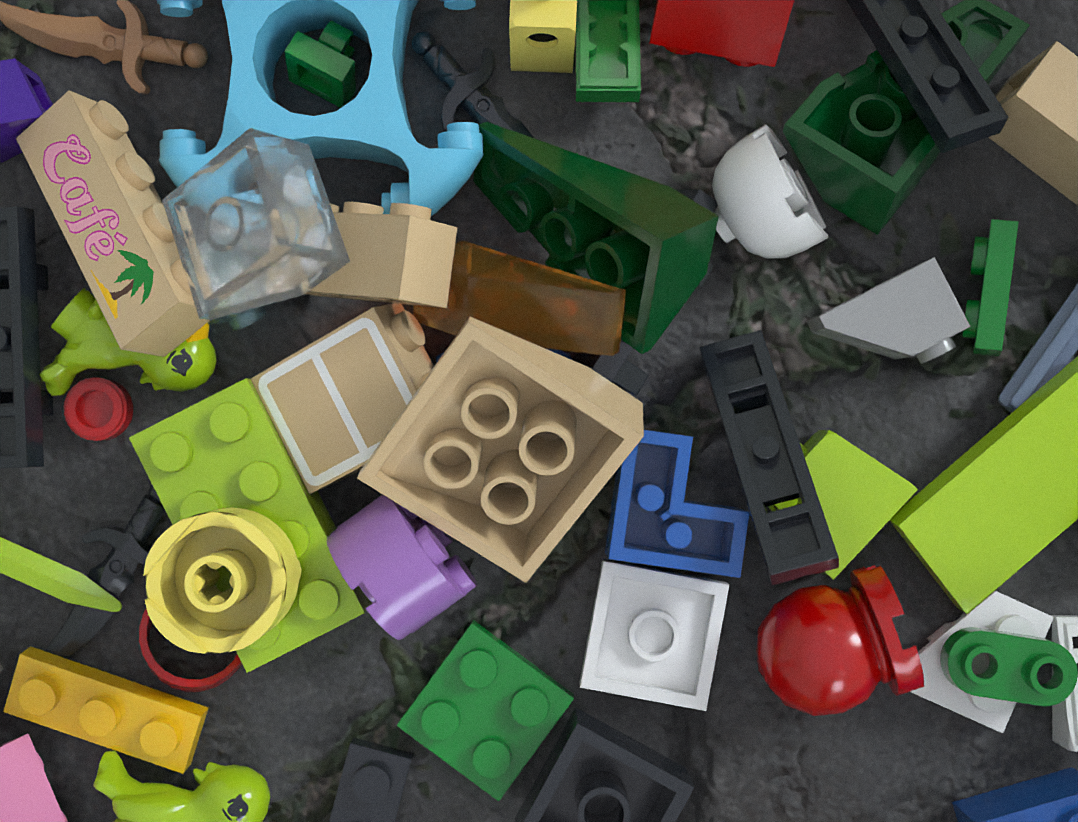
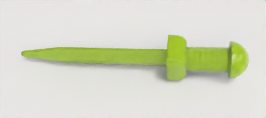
M0 537V573L67 603L110 612H119L122 609V604L118 599L84 574Z

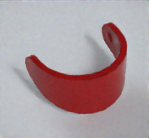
M147 608L145 609L139 625L141 652L152 673L162 683L176 690L202 692L215 688L227 681L242 665L237 654L223 671L203 679H185L165 671L152 656L149 645L152 621L148 616Z

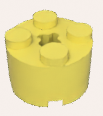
M222 508L182 519L169 527L156 540L145 560L143 576L146 575L147 599H145L148 616L166 639L186 651L205 654L226 653L244 649L273 629L286 616L295 600L302 569L293 545L277 524L264 515L248 509ZM225 566L232 574L229 580L231 588L221 592L215 586L220 577L216 569Z

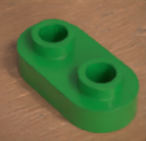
M967 627L950 635L945 641L940 654L941 668L947 680L965 693L974 696L1037 706H1053L1068 698L1077 683L1078 670L1071 653L1062 645L1041 637ZM980 653H987L989 657L988 668L981 674H974L972 670L973 659ZM1050 663L1053 667L1052 678L1045 684H1039L1037 680L1039 668L1043 664Z

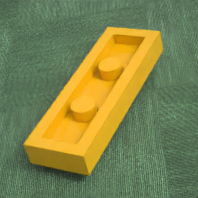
M30 646L19 656L3 712L184 774L191 765L208 707Z

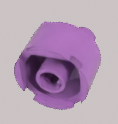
M383 494L340 524L327 537V545L331 556L351 590L358 586L372 602L365 609L389 635L397 640H401L410 633H414L478 586L474 576L460 557L457 555L450 557L445 547L453 542L451 536Z

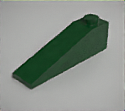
M964 0L941 13L988 85L1030 26V24L987 0ZM878 50L868 55L865 64L844 76L837 72L820 82L785 123L783 134L823 201L876 235L881 232L911 194L940 153L939 148Z
M489 122L479 124V133L483 135V157L474 170L473 182L518 233L529 231L549 253L545 265L557 278L564 275L569 276L587 297L582 307L597 324L639 353L644 354L650 351L707 274L719 216L667 185Z

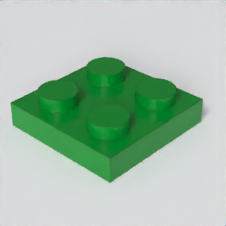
M473 620L400 718L397 727L497 801H500L574 700V694Z

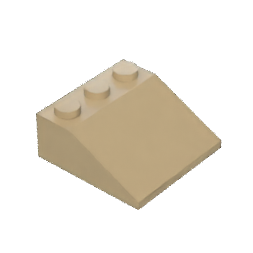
M469 317L360 470L357 479L526 583L644 437L643 403L583 364Z

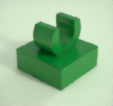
M332 20L326 25L318 41L297 31L285 49L289 81L339 108L346 105L356 91L355 61L351 59L354 54V48L348 45L354 36V32Z

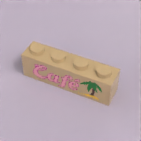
M69 90L22 132L16 140L120 349L165 357L220 313L208 289L210 287V279L201 265L192 259L180 236L182 234V226L179 220L164 206L153 185L155 175L144 159L137 155L126 134L129 127L125 118L110 103L103 100L96 102Z

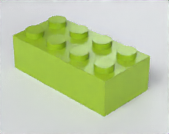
M245 378L129 437L172 525L193 515L217 509L242 508L255 511L272 520L284 531L293 545L302 569L295 600L286 616L273 629L244 649L236 650L247 673L364 614L367 611L365 608L372 604L359 586L351 590L336 566L327 545V537L337 528L318 491L312 494L308 493L251 379ZM225 566L216 569L220 577L215 586L219 591L224 592L231 588L229 580L232 574Z

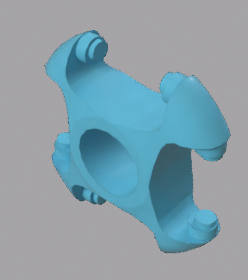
M157 0V3L160 5V12L163 15L188 17L193 14V9L203 5V0ZM222 0L228 26L232 66L221 137L216 147L206 153L205 141L196 139L194 131L184 129L163 131V139L159 141V163L176 187L209 218L232 232L255 231L256 228H264L266 221L263 196H256L252 186H244L250 176L262 169L290 162L326 157L369 160L401 168L409 173V182L392 183L391 193H382L383 214H390L391 203H405L432 209L431 216H433L457 194L483 157V135L479 133V125L477 123L455 122L447 125V132L438 134V148L429 149L419 144L413 137L407 115L403 88V71L411 17L419 0ZM440 0L444 1L446 8L452 10H468L476 6V0ZM332 20L354 32L355 36L369 45L372 59L368 79L356 98L339 110L317 116H309L289 112L277 104L273 89L276 63L297 31L304 34L305 32L322 29Z

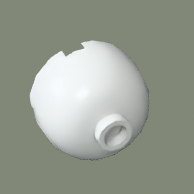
M766 124L745 136L727 150L715 169L712 188L718 204L714 212L719 216L716 230L726 243L737 238L748 252L767 259L787 258L827 239L828 234L823 230L826 228L824 220L798 170L794 172L785 158L779 160L780 157L787 154V151Z

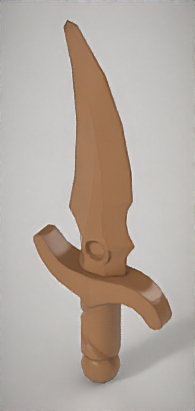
M117 0L116 2L125 15L126 29L111 27L98 16L72 17L46 14L0 1V21L13 32L33 44L58 54L75 58L92 56L103 64L111 61H122V70L127 83L132 89L143 95L150 93V87L142 77V67L145 60L177 66L187 64L192 68H201L208 60V52L201 44H188L187 41L170 38L164 39L149 35L147 23L142 12L129 0Z

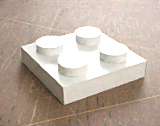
M602 559L579 681L580 688L706 711L729 584L713 579Z

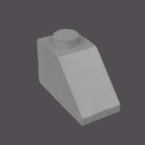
M935 257L806 321L811 332L895 360L916 355L920 363L932 360L955 348L956 345L951 336L970 327Z

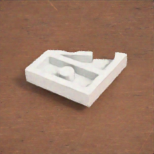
M994 591L967 615L963 612L956 621L945 623L927 638L929 643L918 651L925 686L910 692L1003 733L1017 702L974 696L955 687L947 680L941 668L940 654L942 647L950 635L967 627L1045 638L1054 617ZM987 653L978 654L972 661L974 674L983 673L989 666Z

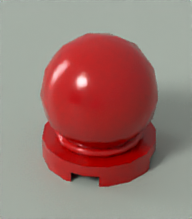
M874 565L851 571L852 587H850L848 592L828 585L798 588L773 604L758 628L756 647L758 671L772 691L786 706L813 716L843 714L866 701L880 681L884 684L888 683L896 696L925 686L917 647L913 646L902 649L892 618L903 615L904 611L890 580L881 566L876 567Z

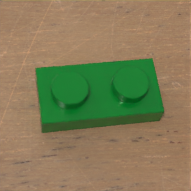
M991 219L988 237L975 236L970 274L982 275L983 281L980 300L967 299L965 317L970 327L963 330L962 337L975 338L973 354L1000 356L1002 352L1019 221Z

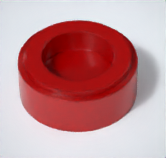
M88 378L78 382L68 392L64 402V416L70 429L81 438L93 441L110 440L122 434L129 426L133 417V402L128 391L120 383L106 378Z

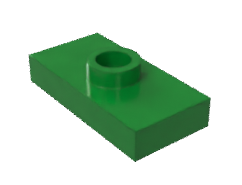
M577 0L575 35L576 102H639L641 94L639 0Z

